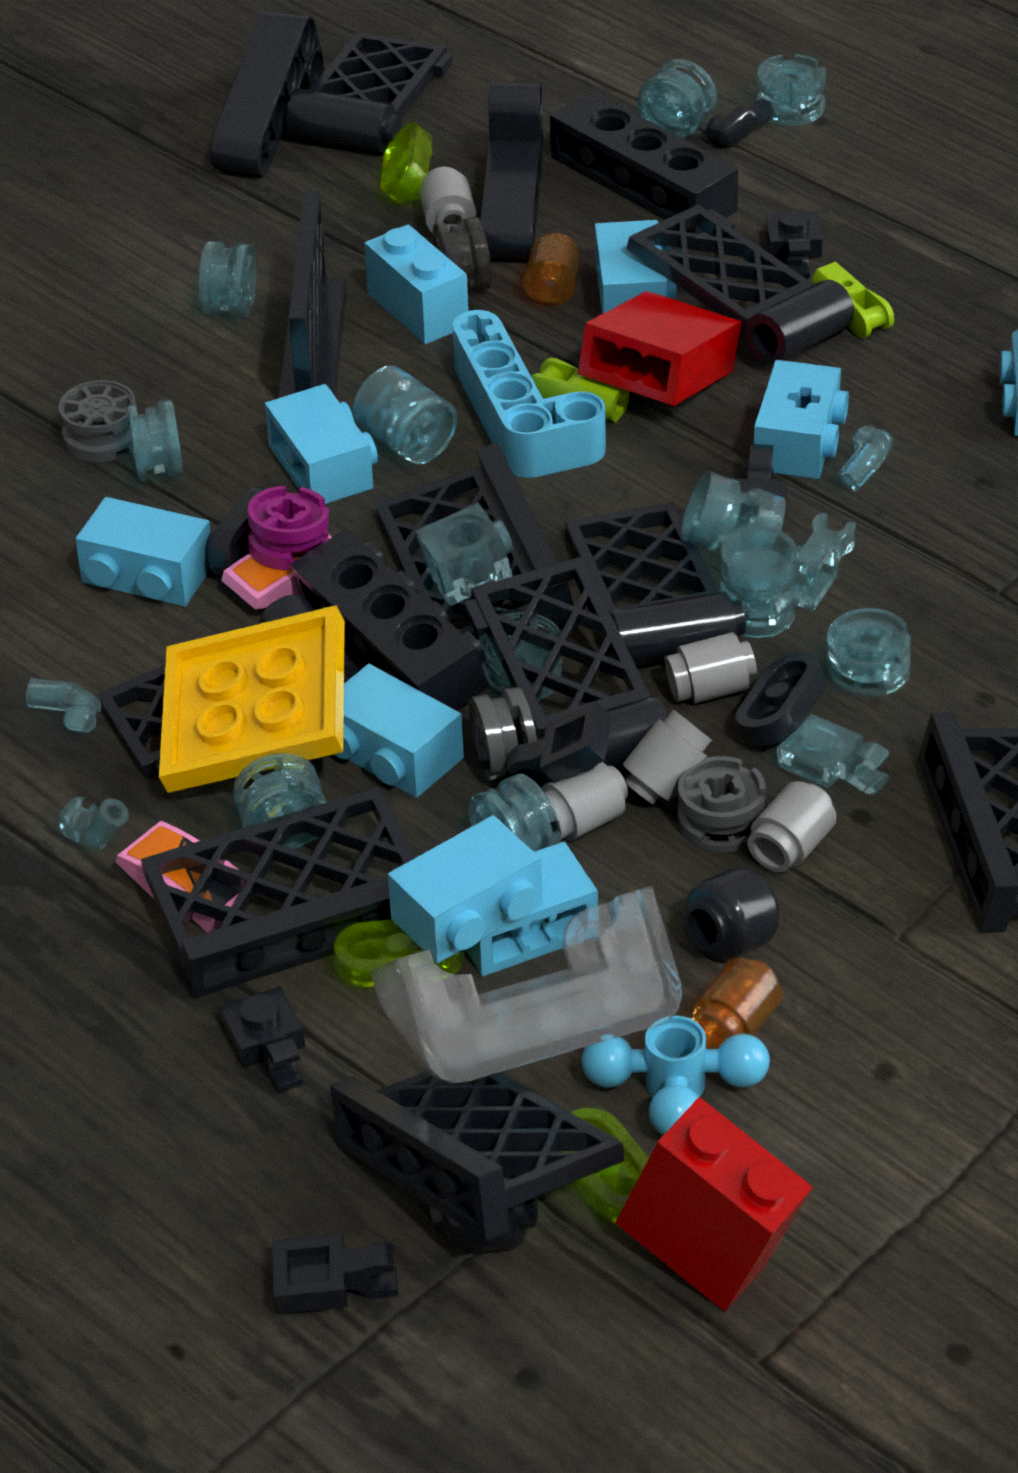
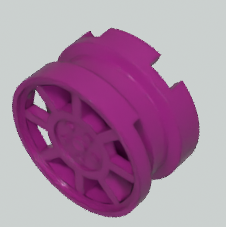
M276 486L257 493L248 504V525L251 529L248 535V551L253 559L273 569L291 570L290 564L297 560L293 559L294 555L301 553L305 555L312 550L310 548L313 546L321 545L329 539L327 530L329 507H325V498L319 493L304 487L300 488L299 493H286V486Z

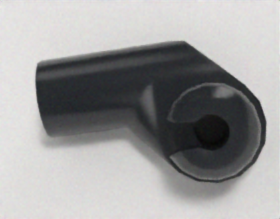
M758 99L735 108L726 118L722 115H715L707 124L706 135L710 141L718 142L720 147L735 146L756 127L769 122L773 118V106L766 99Z

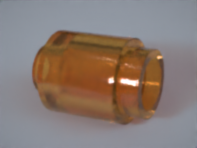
M550 233L538 239L531 247L523 284L526 293L535 302L547 306H557L567 302L574 294L581 265V254L570 237L561 233Z
M734 958L726 964L693 1008L694 1016L692 1020L696 1021L703 1028L706 1035L707 1049H719L720 1045L727 1038L736 1034H749L752 1036L757 1034L782 1001V990L775 973L770 967L758 960Z

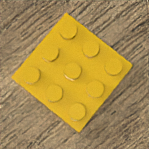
M337 605L167 646L159 778L167 793L343 752L345 622Z

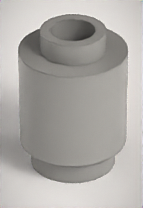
M438 167L431 170L425 176L419 190L427 227L434 235L440 238L453 239L461 237L472 229L477 218L469 182L463 174L451 167Z
M734 632L678 646L677 653L664 657L667 680L677 703L690 699L692 704H697L746 691L749 689V677L757 675L756 661L750 643L748 641L739 642Z
M672 710L664 721L660 718L657 719L622 764L631 772L625 782L652 804L660 796L672 802L678 794V782L681 774L707 757L703 751L712 740L675 710Z
M601 762L588 772L576 773L559 782L553 783L551 781L545 784L541 789V794L532 800V811L541 831L551 841L558 842L562 839L573 841L624 813L625 799L628 796L627 785L623 776L615 767L607 766Z
M800 781L787 784L752 823L751 835L747 842L752 856L762 866L774 872H785L789 867L799 866L836 824V812L831 798L822 788L814 784Z

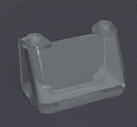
M652 886L619 895L613 901L588 908L574 915L567 923L563 934V947L569 969L479 995L476 991L472 973L454 975L441 970L433 963L430 950L398 958L370 971L379 1003L388 1019L427 1072L437 1080L448 1084L468 1082L660 1025L672 1018L679 1009L682 999L681 981Z

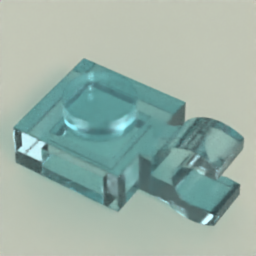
M825 513L815 516L812 521L810 538L804 546L798 545L794 549L787 570L788 578L793 580V605L812 611L816 609L837 578L838 562L855 545L856 523L848 521L845 528L840 531L827 529L828 514Z
M811 714L791 736L786 738L777 747L778 766L827 788L838 778H841L853 784L860 791L875 795L889 781V775L876 770L889 757L887 749L874 742L863 743V735L814 714Z

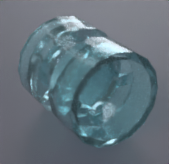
M395 365L384 366L373 372L363 382L356 394L353 405L354 418L360 427L378 440L388 443L390 449L413 464H424L438 457L447 448L457 426V412L450 402L433 390L425 387L422 382Z
M706 471L698 480L687 504L682 522L681 538L683 541L711 551L717 550L720 546H725L728 557L760 567L766 562L777 542L785 515V499L755 487L749 488L746 492H741L739 481Z
M751 526L733 532L722 543L720 578L722 582L720 591H726L731 601H740L746 623V632L743 636L765 638L778 635L788 629L794 621L797 546L793 539L781 530L764 526Z

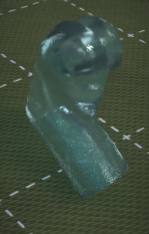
M865 425L855 433L853 438L855 452L837 472L839 479L853 490L861 489L889 456L893 440L890 433L885 429H876L871 425Z
M31 678L28 683L26 692L28 707L65 711L66 713L63 717L64 725L72 731L88 733L96 727V714L101 713L100 700L81 685L74 682Z
M86 797L70 799L66 807L61 809L58 815L60 830L65 837L92 850L103 849L128 821V809L117 799H106L98 808L93 803L88 810L81 807Z

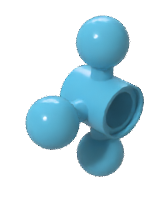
M667 1016L656 1020L649 1026L645 1034V1049H632L623 1038L613 1034H603L593 1038L585 1046L581 1064L586 1077L595 1085L604 1088H613L623 1084L632 1073H645V1086L647 1092L652 1097L649 1106V1118L654 1129L663 1136L693 1102L702 1095L705 1089L706 1072H719L720 1076L727 1083L735 1087H750L759 1083L765 1077L769 1069L770 1058L763 1042L749 1034L730 1036L720 1045L719 1049H706V1035L700 1024L684 1016Z

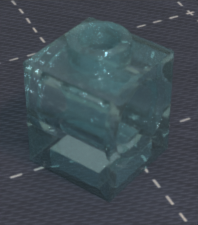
M479 503L415 531L427 572L449 606L471 597V588L512 577L506 555L514 551L509 533L500 519L492 522Z

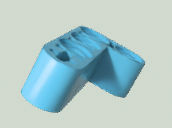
M470 310L461 313L454 319L452 326L455 372L492 444L498 443L513 475L523 478L539 477L588 466L604 457L606 452L605 404L599 396L581 391L543 399L501 320L495 314L484 310Z

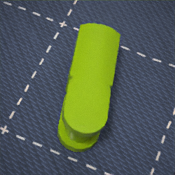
M837 262L816 270L812 277L813 284L822 280H833L840 283L849 293L854 307L853 319L849 328L858 338L864 339L869 337L874 328L879 327L882 330H886L894 325V313L887 300L865 288Z
M557 358L546 359L540 366V373H535L531 376L543 399L572 392L593 393L604 401L605 420L616 423L627 410L629 391L578 374V368Z

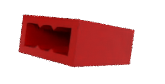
M645 291L585 323L578 374L675 406L733 372L742 321Z
M698 1097L657 1142L615 1224L726 1312L765 1267L813 1186L702 1098Z

